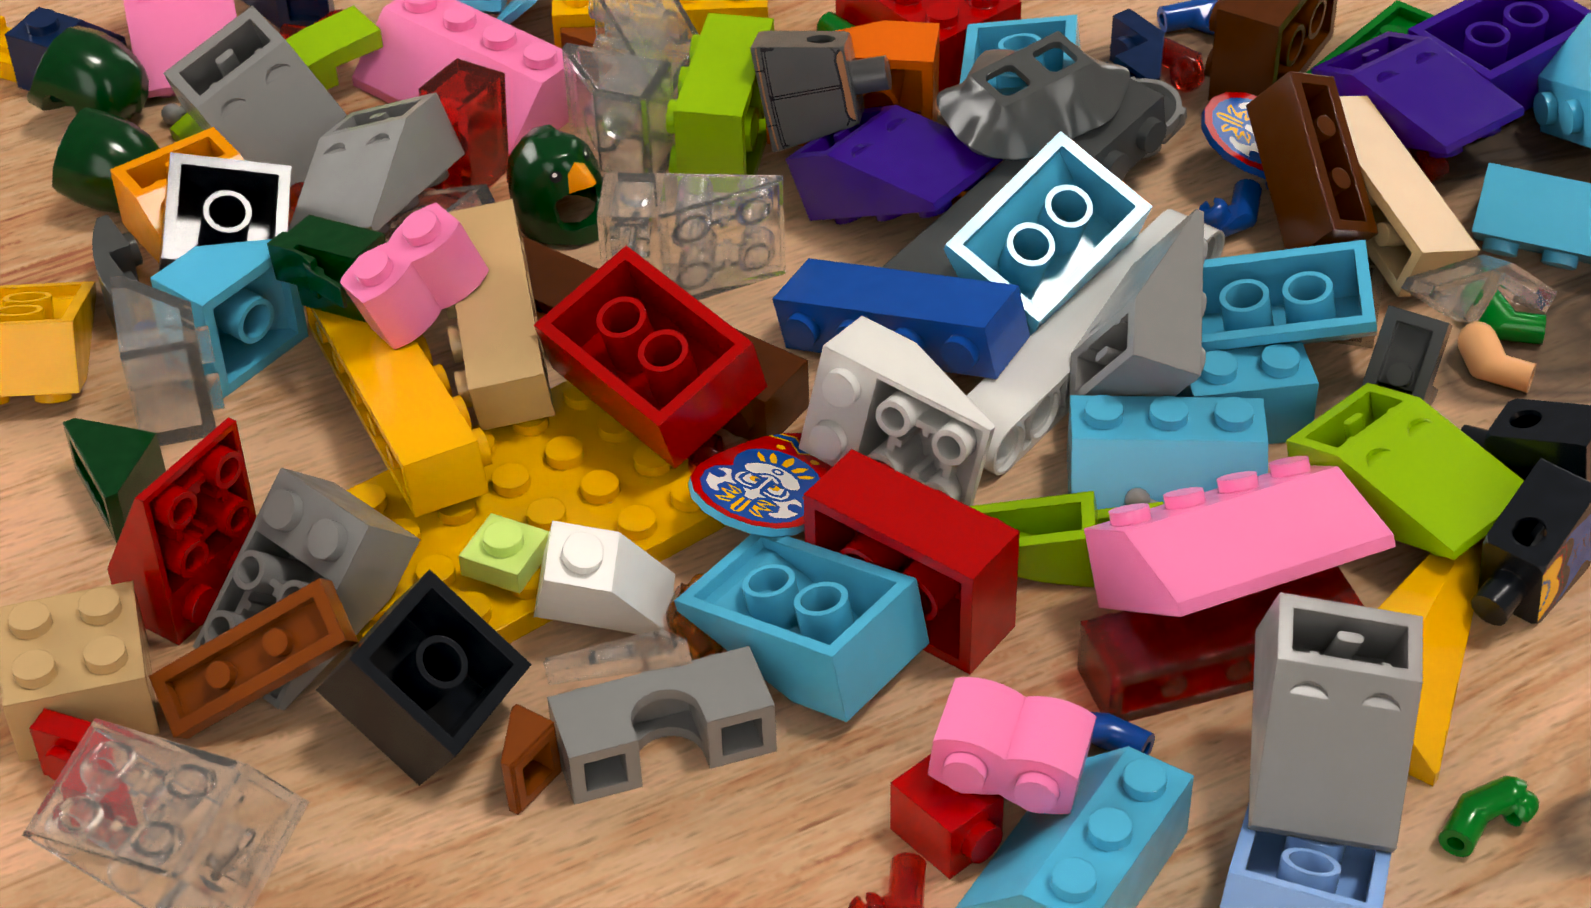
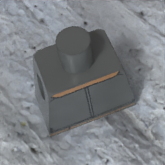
M846 31L758 32L750 48L773 152L782 151L859 124L865 109L863 94L891 90L892 88L891 70L887 56L883 55L856 60L851 35Z

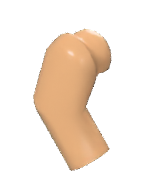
M1475 321L1463 327L1458 335V349L1470 374L1479 380L1528 393L1534 378L1536 363L1506 355L1496 331L1484 322Z

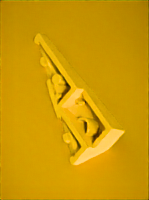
M1485 537L1455 560L1430 553L1377 608L1423 616V683L1408 774L1431 786H1434L1439 777L1474 612L1471 600L1477 593L1479 586L1482 544Z

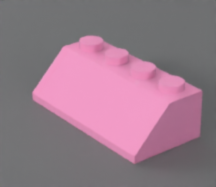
M394 0L383 7L376 22V26L381 29L383 48L361 56L352 76L353 86L387 103L437 92L457 137L508 162V156L522 137L531 129L550 124L559 130L584 112L580 57L458 0Z
M1292 456L1274 460L1269 463L1270 473L1257 476L1255 471L1237 472L1221 476L1216 479L1218 488L1204 492L1202 487H1190L1167 492L1163 495L1164 504L1154 508H1150L1147 503L1120 506L1108 511L1110 521L1084 528L1099 608L1182 617L1396 547L1394 534L1338 466L1310 465L1308 456Z

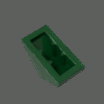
M78 418L64 421L63 426L74 467L117 544L135 497L166 471L157 433Z

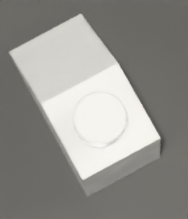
M552 520L542 558L534 617L666 639L669 631L675 573L620 532Z

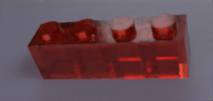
M1336 566L1182 617L1132 611L1108 613L1080 622L1077 669L1099 711L1110 713L1129 722L1253 690L1256 629L1280 592L1359 606L1364 605L1340 568Z

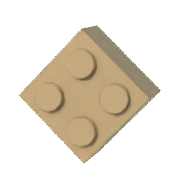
M133 581L0 607V684L2 707L20 762L38 759L29 728L44 708L106 726L111 743L160 733L155 691L149 679V675L152 674L148 637Z

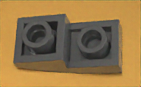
M107 214L96 219L93 229L92 250L107 314L113 328L121 339L138 332V328L141 326L137 306L144 304V298L136 266L142 265L143 260L133 235L130 232L122 234Z

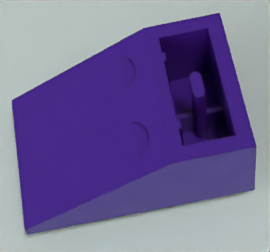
M1387 31L1311 68L1312 74L1333 76L1339 96H1368L1406 149L1412 148L1428 151V155L1434 158L1458 155L1463 151V146L1479 138L1490 137L1500 133L1502 126L1524 115V107L1430 37Z
M898 105L865 108L859 124L812 140L785 159L809 220L834 219L836 224H847L861 217L875 216L877 221H888L909 213H918L920 218H931L940 215L952 206L951 200L963 191L972 189L986 177L985 174L1003 161V159L987 158L972 152L956 137L951 128Z

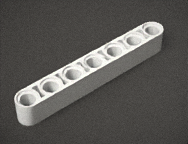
M1167 209L1161 213L1027 339L997 379L985 378L966 395L995 425L983 469L997 476L1005 474L1069 412L1072 351L1130 267L1180 224L1187 215L1173 209ZM1204 223V238L1208 243L1206 259L1220 258L1225 244V234L1223 231Z

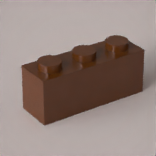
M1289 71L1246 105L1285 249L1365 239L1367 242L1379 232L1335 79L1333 76Z

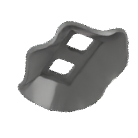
M1056 31L1019 50L991 49L984 51L978 56L967 78L961 84L948 87L939 92L936 100L941 116L956 137L972 152L994 159L1010 161L1031 160L1060 131L1070 139H1073L1109 122L1119 110L1128 90L1130 72L1124 66L1097 60L1087 55L1060 31ZM1058 48L1072 58L1075 63L1060 71L1053 72L1049 71L1035 58L1050 49ZM1004 72H1013L1029 86L1012 95H1002L987 81Z

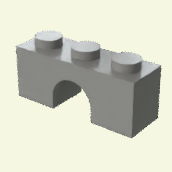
M750 646L711 654L703 658L656 670H648L636 675L589 687H581L547 697L550 720L555 725L561 768L574 805L643 787L639 752L646 744L661 737L678 736L693 741L702 749L710 769L777 751L775 703Z

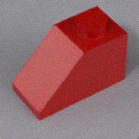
M930 754L890 782V829L948 879H951L970 864H979L987 860L1002 842L1004 797L1000 794L960 793L928 775Z

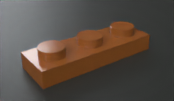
M318 578L149 675V679L173 737L189 739L357 644L358 640L333 582Z

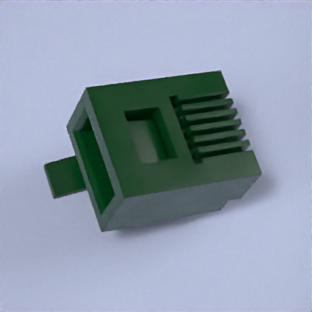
M308 215L288 232L282 231L267 243L276 280L297 285L303 306L366 322L340 284V281L345 272L360 255L386 243L384 233Z

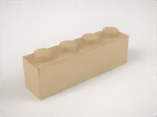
M1340 96L1379 232L1366 242L1367 254L1397 297L1455 294L1479 254V247L1369 97Z
M513 199L448 212L461 223L489 269L484 280L471 294L460 302L445 308L448 319L457 318L458 325L447 327L455 363L464 362L465 370L454 372L458 395H461L467 408L474 407L479 427L483 431L554 416L555 412L543 346L534 327L538 318L524 241Z

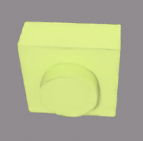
M491 513L458 556L461 575L520 594L542 564L549 531Z

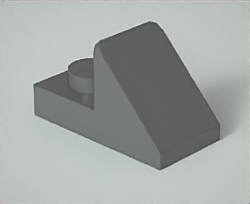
M1389 305L1362 386L1366 383H1371L1417 396L1431 406L1438 392L1433 383L1453 326L1441 320Z

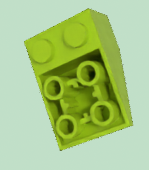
M1371 383L1363 385L1286 440L1288 457L1308 456L1310 465L1338 466L1393 532L1396 541L1429 551L1433 555L1453 560L1487 535L1524 482L1523 479L1420 397Z

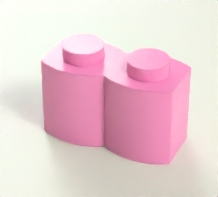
M433 203L406 217L387 243L381 244L360 255L345 272L340 284L370 328L393 349H397L409 344L422 335L435 322L442 309L460 302L471 294L484 280L489 269L461 223L438 203Z
M975 677L955 678L933 740L928 775L960 793L1000 794L1010 802L1033 813L1071 814L1088 756L1097 716L1077 704L1062 699L1045 696L1025 697L1016 690L995 681Z

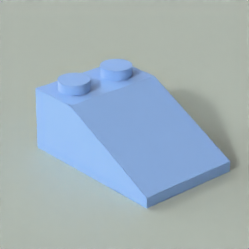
M1248 803L1229 867L1220 908L1383 907L1391 858L1390 852L1249 830Z

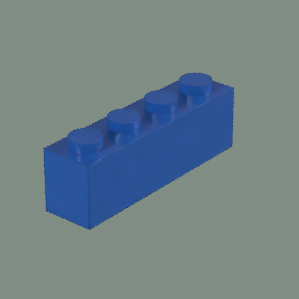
M808 258L772 298L786 348L821 353L824 344L859 317L864 316L916 342L944 372L997 379L1030 337L1019 285Z

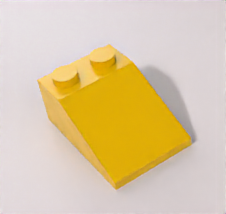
M96 281L0 285V405L8 403L11 396L34 395L35 402L59 403L72 399V393H80L88 376L97 293Z

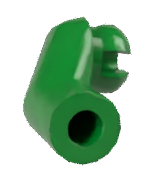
M1477 283L1465 292L1463 308L1472 322L1478 321L1490 325L1496 331L1499 340L1543 344L1546 315L1515 311L1502 293L1492 284Z
M1508 775L1464 792L1456 802L1439 834V843L1448 853L1457 857H1467L1473 853L1488 822L1502 815L1504 820L1512 826H1520L1523 821L1529 822L1539 809L1538 797L1526 789L1527 781Z

